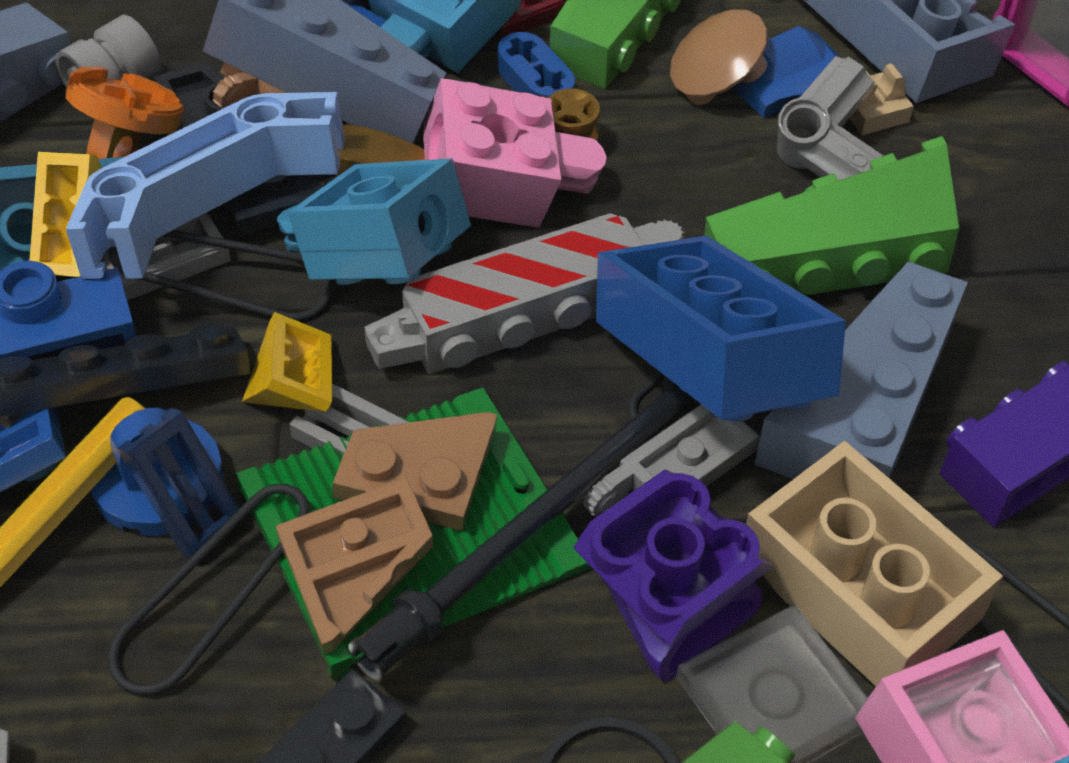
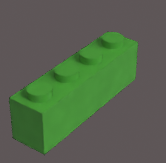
M567 0L551 24L550 49L566 64L575 78L606 89L619 72L625 73L629 69L638 48L644 41L650 42L654 38L660 21L668 11L675 12L681 0Z
M941 136L921 143L922 152L900 160H897L893 153L869 161L871 170L839 181L834 173L812 180L813 185L801 194L785 198L781 192L707 216L704 236L710 237L805 296L887 283L894 278L907 262L940 273H948L959 231V223L947 143Z

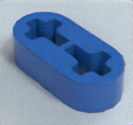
M515 32L503 37L498 43V72L514 92L531 93L548 98L556 91L575 88V76L572 71L538 36L528 32Z

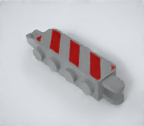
M609 213L417 276L408 281L402 291L403 309L364 327L368 350L379 369L421 360L426 372L430 375L447 368L464 366L473 359L505 348L519 347L531 339L560 329L577 327L584 321L596 317L598 252L681 240L684 238V232L682 227H679L678 223H673L672 220H658L657 223L651 222L633 228L627 218Z

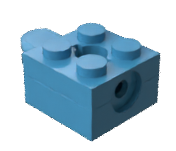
M369 0L371 12L387 20L380 28L424 58L428 57L459 73L522 6V0Z
M453 158L354 164L300 204L283 211L277 218L280 231L288 234L284 240L287 251L301 253L309 279H336V283L340 285L353 284L364 279L384 278L388 284H400L410 281L420 275V268L434 256L448 251L452 247L451 242L471 226Z

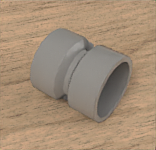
M121 15L94 31L93 39L90 38L87 41L80 39L56 53L55 56L58 73L66 88L70 73L81 67H105L106 70H109L107 78L120 81L122 80L123 73L136 74L154 81L153 76L163 73L162 60L156 45L144 28L127 15Z

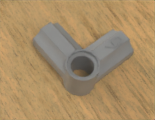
M835 56L800 98L791 100L783 106L778 120L777 152L787 165L794 168H807L819 177L834 173L839 181L871 170L869 161L883 156L842 128L874 89L875 81L869 77L864 66L849 56L847 58ZM797 129H807L815 135L808 138H799L791 132Z

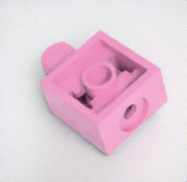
M441 78L423 126L425 160L453 158L469 217L539 228L557 189L583 194L590 193L606 164L605 151L595 139L555 132L551 98L536 96L531 93H519L482 86L472 82H460Z

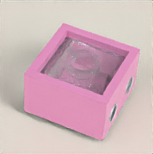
M1004 630L882 678L855 717L881 763H1054L1069 755V727Z

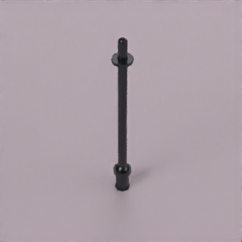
M664 375V393L427 591L422 592L408 589L399 594L393 600V610L363 635L350 642L349 650L352 656L357 657L362 652L366 654L356 661L358 666L371 678L380 680L390 668L421 642L424 644L432 643L442 634L443 614L619 465L620 460L640 447L682 410L686 413L691 412L700 406L701 403L687 392L681 390L678 385Z

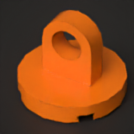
M98 66L81 67L70 73L66 88V99L74 108L94 118L86 154L95 155L98 159L126 157L137 151L142 133L167 134L173 133L180 128L184 114V105L179 104L180 99L173 91L161 84L132 73H123L121 81L107 78L109 70Z

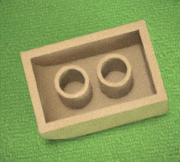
M845 440L748 513L746 525L758 537L759 553L774 566L763 574L766 580L790 607L875 686L884 677L942 655L983 619L1003 578L1002 574Z

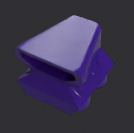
M666 469L590 521L573 547L602 577L650 669L663 682L673 679L757 613L762 604V592L754 581L774 567L759 553L758 537L750 527L740 521L724 519L710 506L709 491L703 482L694 476L684 473H673Z

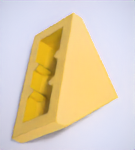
M38 152L29 261H36L49 266L56 276L80 277L66 227L86 181L93 173L102 168L97 156L91 154Z
M274 312L269 321L242 403L327 412L332 403L331 334Z

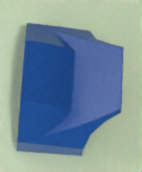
M797 26L767 40V47L763 53L767 60V68L760 78L749 83L740 82L732 87V89L762 118H766L781 111L783 106L791 100L800 98L834 57L840 56L817 33Z

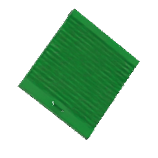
M483 387L459 395L452 402L446 400L441 406L434 404L429 410L423 408L418 414L411 412L406 418L399 416L408 422L484 412L498 414L496 431L463 530L459 531L427 522L433 536V547L334 651L326 654L323 653L285 554L277 561L323 655L332 680L343 679L351 671V664L356 663L357 660L366 655L362 652L357 657L352 656L349 650L350 642L363 635L393 610V600L399 594L408 589L422 592L427 591L547 490ZM352 433L347 438L340 437V440L344 445L345 449L347 448L344 440L349 442ZM328 441L323 447L316 445L311 451L304 449L299 455L291 454L287 459L279 458L274 464L267 462L262 468L254 466L237 472V488L240 494L248 501L262 488L273 484H289L298 488L307 497L310 508L309 513L343 501L333 498V481L344 454L336 450L332 443ZM521 490V491H524L525 493H522V494H521V493H518V492H516V491ZM287 494L271 495L252 510L271 552L280 542L275 526L298 518L299 515L298 502ZM561 513L449 608L443 614L442 627L444 628L590 569L591 566L573 549L578 538L563 514Z

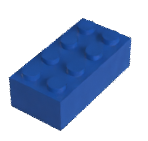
M700 236L598 252L596 322L618 338L621 343L627 345L646 360L652 367H655L673 381L681 390L687 392L705 406L717 418L726 421H745L750 419L754 413L777 408L802 409L808 407L811 401L839 396L846 320L710 237Z

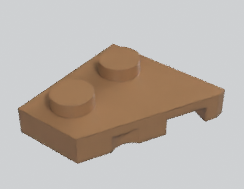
M407 477L275 526L278 539L324 654L334 651L433 547L432 533Z

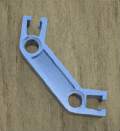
M338 92L265 93L252 95L93 173L86 181L66 227L81 279H101L104 276L106 265L101 260L110 247L117 248L125 279L143 278L158 237L277 175L338 174L340 155L337 150H343L345 145Z

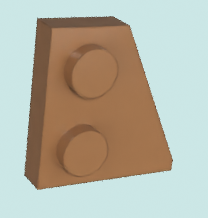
M484 412L355 429L333 481V498L346 500L407 477L426 522L462 531L496 431L498 414Z

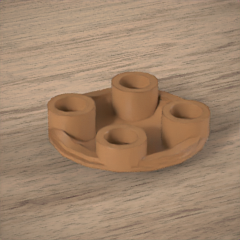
M727 10L713 15L695 26L679 43L671 59L670 76L675 88L684 93L691 103L703 105L710 102L716 94L726 92L740 82L749 83L760 78L767 68V60L763 53L767 47L768 33L761 17L749 10Z

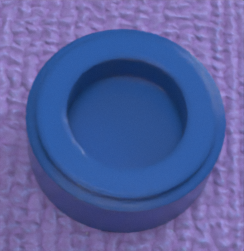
M21 261L11 264L0 271V315L6 320L20 324L33 323L46 318L58 307L61 292L56 276L49 266L36 261Z

